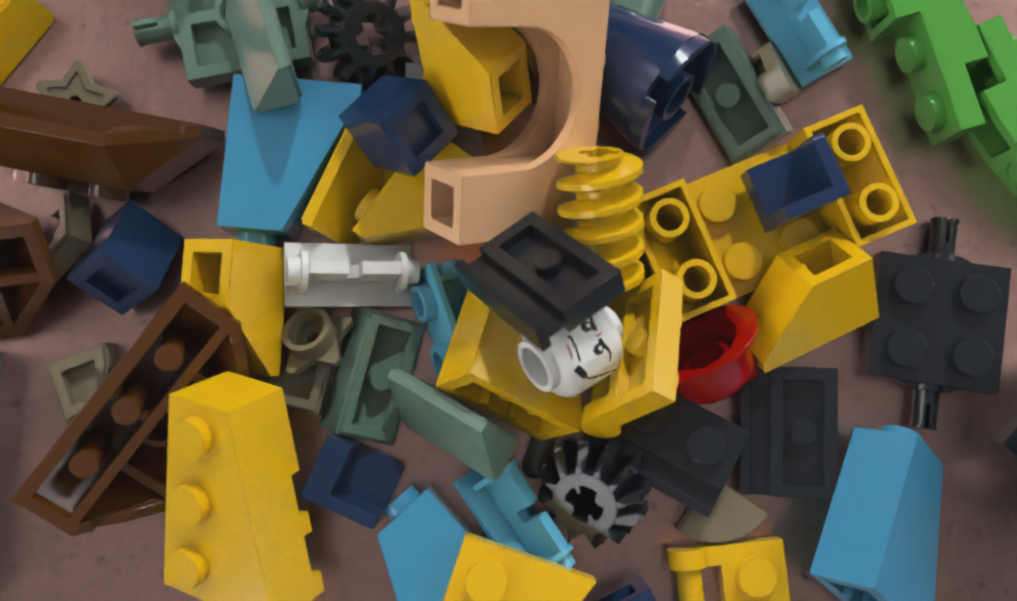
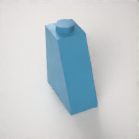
M233 74L217 226L237 237V240L276 246L277 240L296 242L305 227L301 220L303 213L345 130V125L338 116L365 92L362 84L298 79L303 96L300 97L301 102L263 113H256L252 108L243 75Z
M884 425L881 430L854 427L809 572L810 575L841 601H935L943 463L925 443L921 435L909 428L898 425Z
M433 483L428 485L421 493L411 484L382 511L390 522L384 526L377 537L397 601H443L465 533L469 532L480 535Z

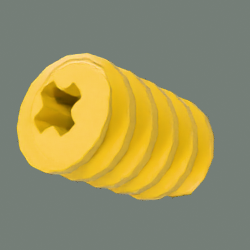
M587 146L556 152V162L575 166V173L556 180L557 189L576 193V200L558 205L557 211L558 215L563 218L577 220V226L561 231L619 268L622 273L625 292L639 286L645 279L644 264L639 260L644 254V239L638 235L644 227V215L635 207L643 201V187L633 180L643 174V160L636 155L623 152L622 149L614 147Z

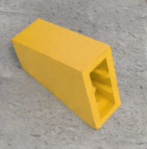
M467 290L435 387L540 441L580 432L583 415L581 395L579 394L571 398L562 397L552 391L542 392L536 388L528 379L519 361L517 352L518 345L522 342V334Z

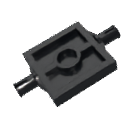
M933 217L930 219L931 229L927 253L909 255L880 251L874 255L873 266L880 317L866 324L860 376L892 380L907 389H911L912 399L907 426L936 431L940 393L961 390L981 394H999L1012 268L976 264L956 256L955 249L960 220L957 218L948 219V217Z

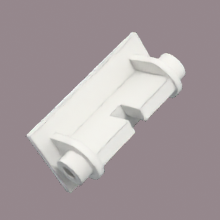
M284 243V307H412L410 289L412 284L419 283L420 263L419 259L411 258V245Z

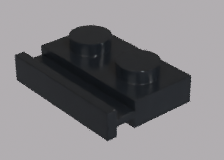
M533 211L479 247L481 252L479 258L470 264L463 259L454 264L461 284L542 352L552 346L549 338L559 330L564 328L570 333L626 291L619 268Z
M757 367L758 375L740 389V427L751 432L740 454V494L832 500L838 481V368L777 367L764 373L760 367Z
M676 394V401L623 424L621 434L618 435L621 440V449L619 451L625 456L641 454L642 464L637 472L652 477L651 487L709 518L751 432ZM616 437L600 438L603 445H607L611 439Z

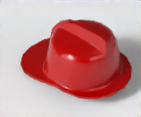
M737 304L718 306L682 322L677 372L679 381L676 389L677 395L698 405L713 404L736 393L744 384L752 381L758 375V368L753 359L751 344L759 331V319L750 307Z

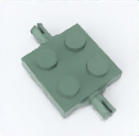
M170 0L168 14L132 20V27L135 29L133 34L140 47L169 40L177 42L183 53L187 81L195 89L232 82L233 74L243 75L225 14L227 0ZM273 0L294 70L315 66L309 32L312 13L319 12L316 7L319 0Z

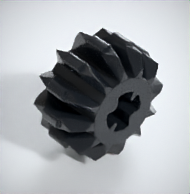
M332 0L318 1L317 9L330 20L328 25H312L310 33L315 37L328 38L329 44L321 48L316 53V57L322 63L333 62L338 59L333 74L336 80L347 82L354 75L356 83L362 84L364 89H368L375 82L376 76L378 79L384 75L396 76L394 64L406 67V63H414L411 55L403 49L404 43H417L415 31L405 30L404 23L411 20L410 6L395 8L397 0H337L338 4ZM362 23H372L375 32L368 36L370 45H359L356 36L364 31Z
M586 433L580 441L570 436L568 439L561 441L554 451L555 454L553 456L550 455L541 467L539 477L543 484L539 488L537 501L552 507L548 514L554 523L563 522L568 527V542L577 538L580 534H585L594 550L599 545L604 544L607 537L620 544L623 539L629 536L632 528L636 527L637 523H642L649 509L647 505L649 501L646 498L651 490L652 477L637 472L642 464L641 454L625 456L619 451L621 449L620 436L611 439L607 445H603L598 437H593Z

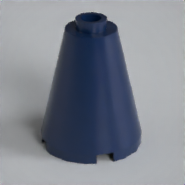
M610 4L599 111L631 146H635L641 151L642 149L647 152L653 150L668 137L687 113L680 106L685 101L690 90L696 94L700 93L714 65L717 45L707 39L703 33Z

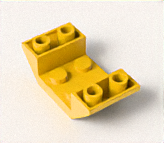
M862 104L803 128L787 143L687 184L685 179L682 178L643 195V201L635 207L644 215V227L638 235L644 239V256L652 274L664 269L684 280L682 297L683 321L755 291L777 254L833 227L860 247L917 223ZM823 133L851 190V194L820 211L765 233L740 175L747 169L793 151L808 138Z

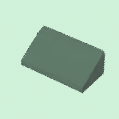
M227 0L225 14L253 110L256 113H263L301 102L302 92L274 1Z
M723 25L707 36V39L717 45V53L710 74L699 94L691 90L690 93L732 164H736L793 132L794 129L780 105L769 102L757 81L760 73L750 63L751 57L734 29Z
M353 307L350 316L353 319L354 326L344 336L340 350L341 363L335 368L320 425L322 428L335 434L393 446L401 416L387 376L391 369L396 370L397 368L412 375L425 324L371 308Z
M399 368L396 370L391 369L387 379L400 416L407 428L489 480L496 481L502 474L519 442V439L516 438L517 434L431 384Z

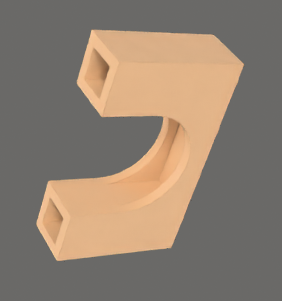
M430 0L429 19L468 27H514L527 40L535 55L539 74V90L536 105L527 126L517 139L503 150L479 157L425 161L424 228L462 246L488 242L532 211L560 230L577 226V220L563 218L558 215L557 211L558 205L576 200V193L556 188V180L575 173V166L556 162L555 153L569 148L596 146L610 0Z

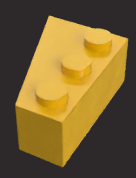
M226 371L169 394L163 584L203 601H312L325 590L321 570L311 571L304 536L312 531L308 511H299L291 475L299 471V465L283 388Z

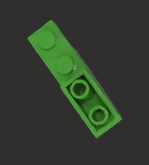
M853 0L855 14L858 20L866 25L871 42L894 36L897 64L901 71L908 76L916 99L914 110L917 122L923 130L927 131L932 147L955 141L986 123L968 71L989 56L976 24L963 0Z
M998 15L976 25L989 57L970 69L968 74L986 123L967 133V136L988 167L1008 190L1017 197V38L1009 32L1002 16Z

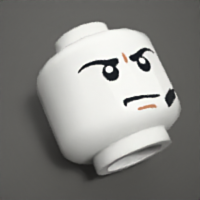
M605 306L570 333L562 328L549 339L552 346L544 352L522 335V342L518 345L517 353L523 371L536 388L542 392L552 391L558 396L571 398L610 376L620 367L623 355L622 339L624 331L615 312Z

